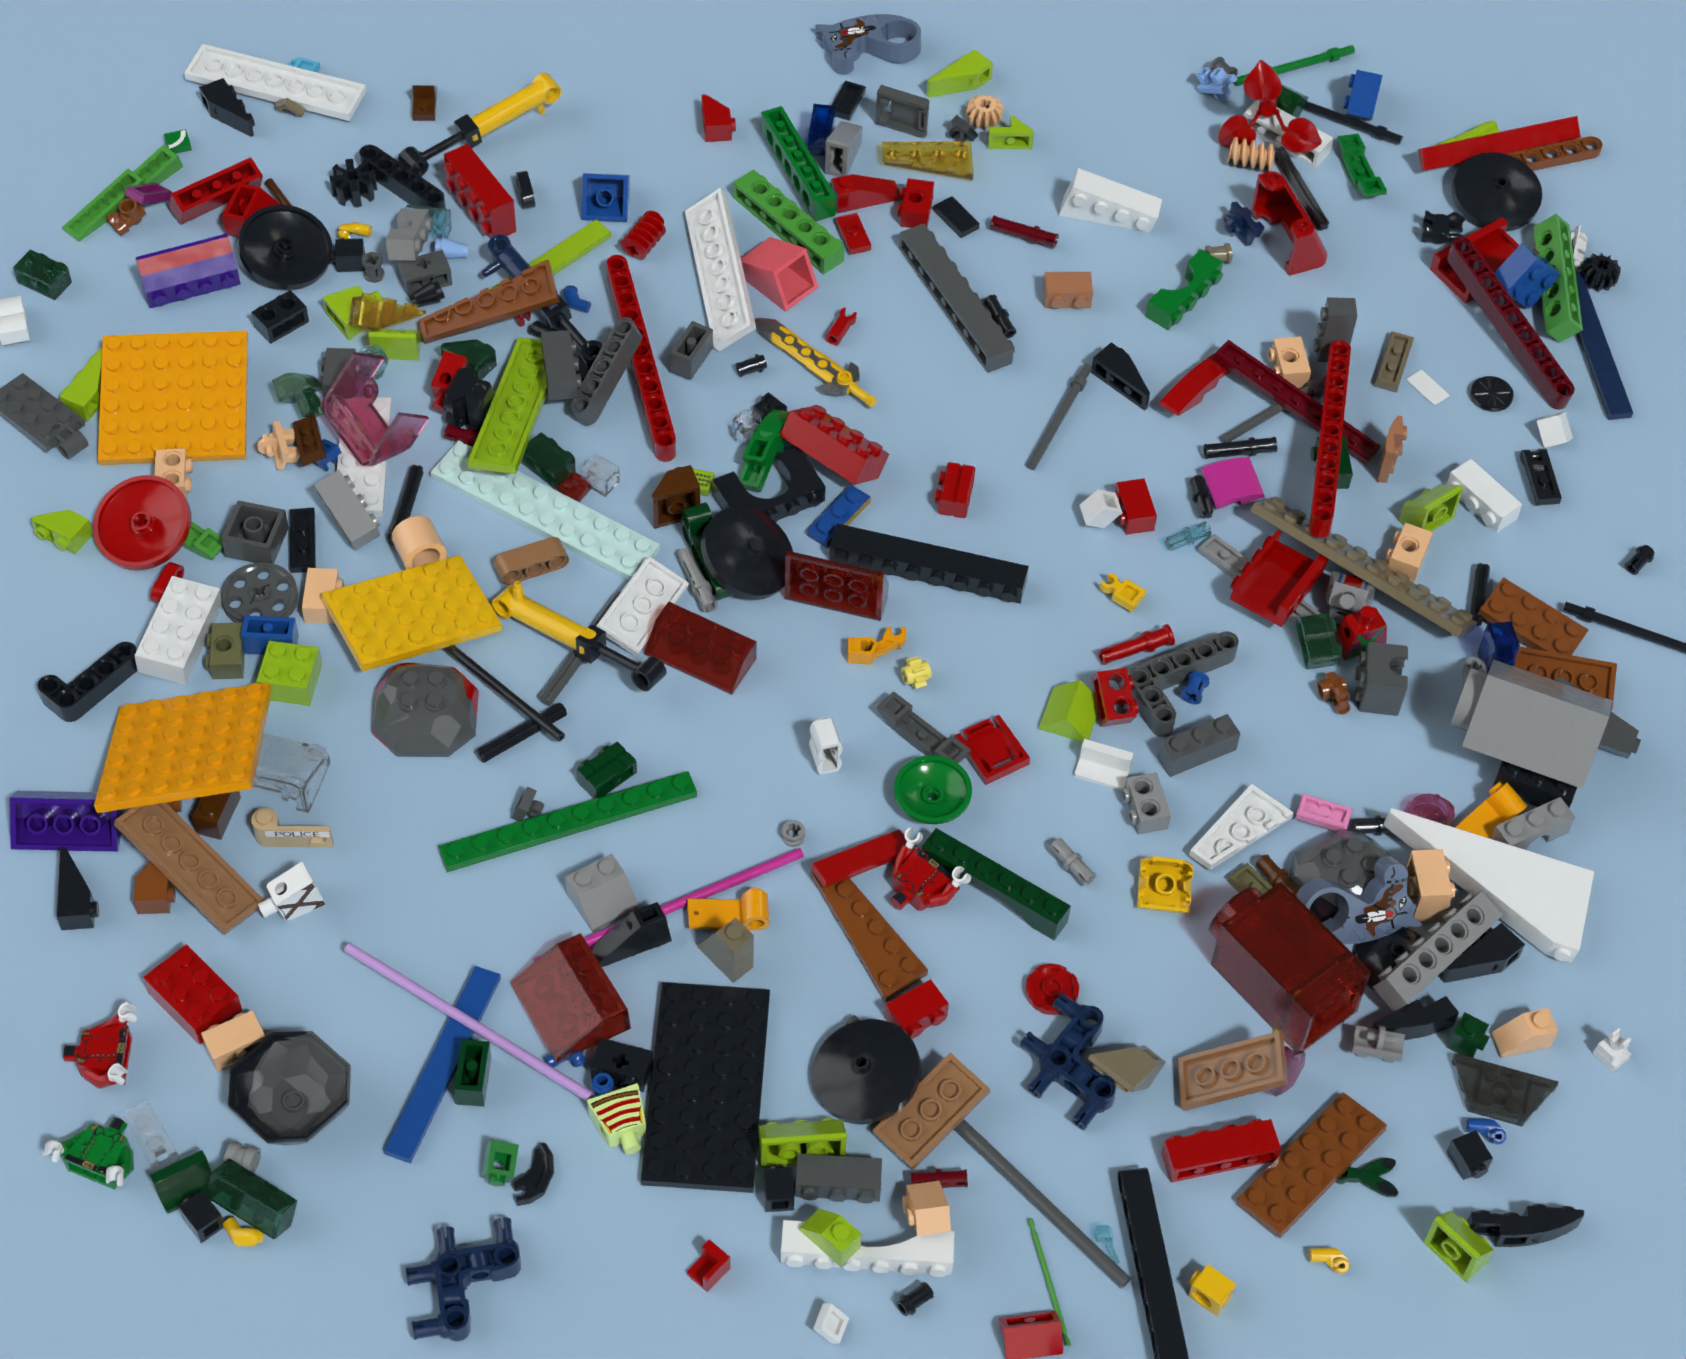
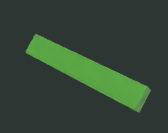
M162 145L134 171L130 169L124 171L62 227L63 231L80 242L108 222L106 216L114 211H119L120 203L129 198L125 195L126 187L150 183L160 184L183 168L179 156Z

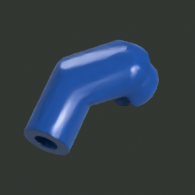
M566 286L563 290V297L569 308L588 313L591 308V302L579 298L576 286Z
M562 1047L543 1058L544 1062L553 1068L571 1060L574 1067H579L586 1062L583 1050L574 1047Z

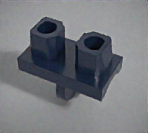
M1237 201L1232 202L1230 211L1223 218L1226 222L1225 230L1229 234L1235 233L1246 246L1251 245L1256 237L1261 236L1264 225L1261 222H1255L1251 218L1252 214L1248 207L1242 208Z

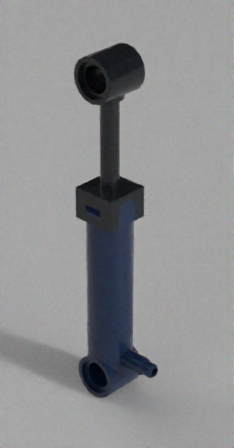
M498 234L489 240L488 249L493 263L482 271L484 277L492 275L502 268L513 279L521 275V271L531 267L512 246L510 239L506 235ZM558 295L559 303L538 310L551 328L562 326L565 330H570V336L581 347L583 361L587 366H592L597 357L592 356L598 355L603 345L597 340L587 341L569 321L572 316L568 304Z

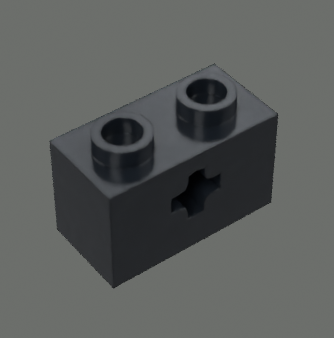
M600 1038L590 1065L591 1079L599 1073H606L612 1077L614 1085L624 1088L638 1083L639 1091L644 1093L653 1067V1051Z

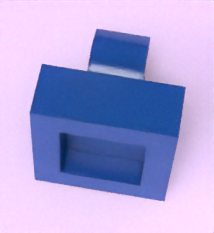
M323 439L327 458L315 463L318 464L319 468L328 471L327 463L337 464V456L342 452L337 444Z

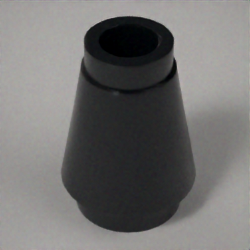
M430 281L409 295V298L415 309L440 303V300L444 299L445 296L439 282L432 283Z

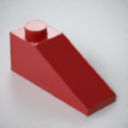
M856 174L831 179V188L836 195L837 214L900 200L901 194L894 180Z

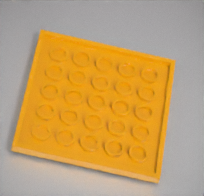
M247 330L104 335L102 342L98 440L99 465L155 463L156 450L181 448L186 449L187 457L192 458V462L246 460Z
M253 683L248 686L228 687L223 690L204 691L198 694L179 695L174 698L154 699L149 702L129 703L120 706L94 803L97 813L252 789L272 693L270 683Z

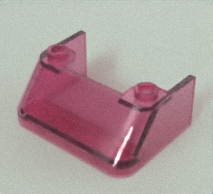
M353 352L324 397L322 412L359 464L372 467L410 449L429 421V418L424 415L398 412L390 426H388L372 405L379 393L378 385L373 376L384 361V358L379 355Z

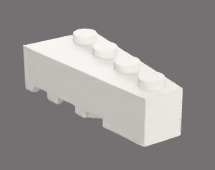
M1078 168L1063 196L1059 216L1150 233L1158 219L1162 199Z

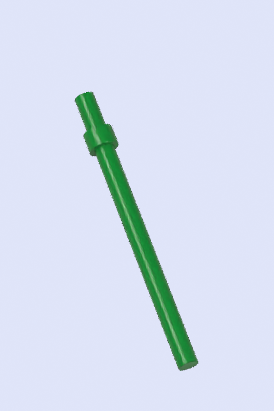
M1353 45L1339 49L1335 47L1328 49L1325 53L1272 68L1278 75L1325 61L1333 62L1340 60V57L1354 54L1355 48ZM1248 74L1238 76V80L1234 82L1235 85L1244 84Z

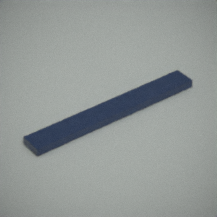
M1576 273L1583 330L1577 334L1609 420L1632 418V407L1582 273Z

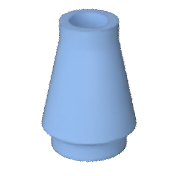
M443 236L435 239L434 252L443 250L446 259L467 257L468 244H463Z

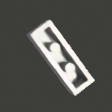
M1472 459L1450 472L1447 485H1460L1463 488L1460 500L1496 533L1517 520L1522 503Z

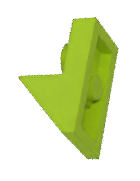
M1010 115L1009 127H989L988 149H1032L1034 130Z

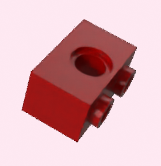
M907 179L906 187L901 188L900 200L903 201V204L899 203L897 217H901L900 227L913 228L924 223L928 228L934 195L933 181Z

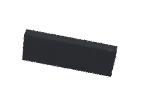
M315 508L290 509L291 573L307 572L308 568H316Z

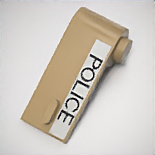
M261 808L252 815L251 822L255 839L261 846H334L330 826H280L276 812L270 808Z

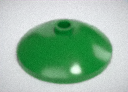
M928 755L915 758L900 769L894 782V796L899 808L913 820L925 824H943L958 818L967 809L972 797V784L967 772L955 761L942 756Z

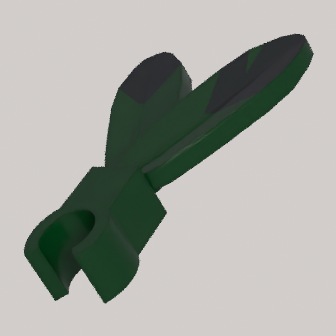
M1382 1158L1361 1169L1348 1167L1344 1173L1346 1177H1338L1336 1183H1357L1359 1180L1360 1183L1380 1195L1396 1197L1398 1195L1397 1188L1389 1181L1379 1177L1390 1172L1395 1167L1396 1161L1392 1158Z

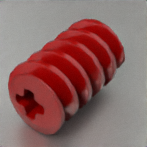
M646 211L620 242L624 252L636 259H645L647 254L655 247L656 242H659L661 236H664L666 233L662 216L655 211Z

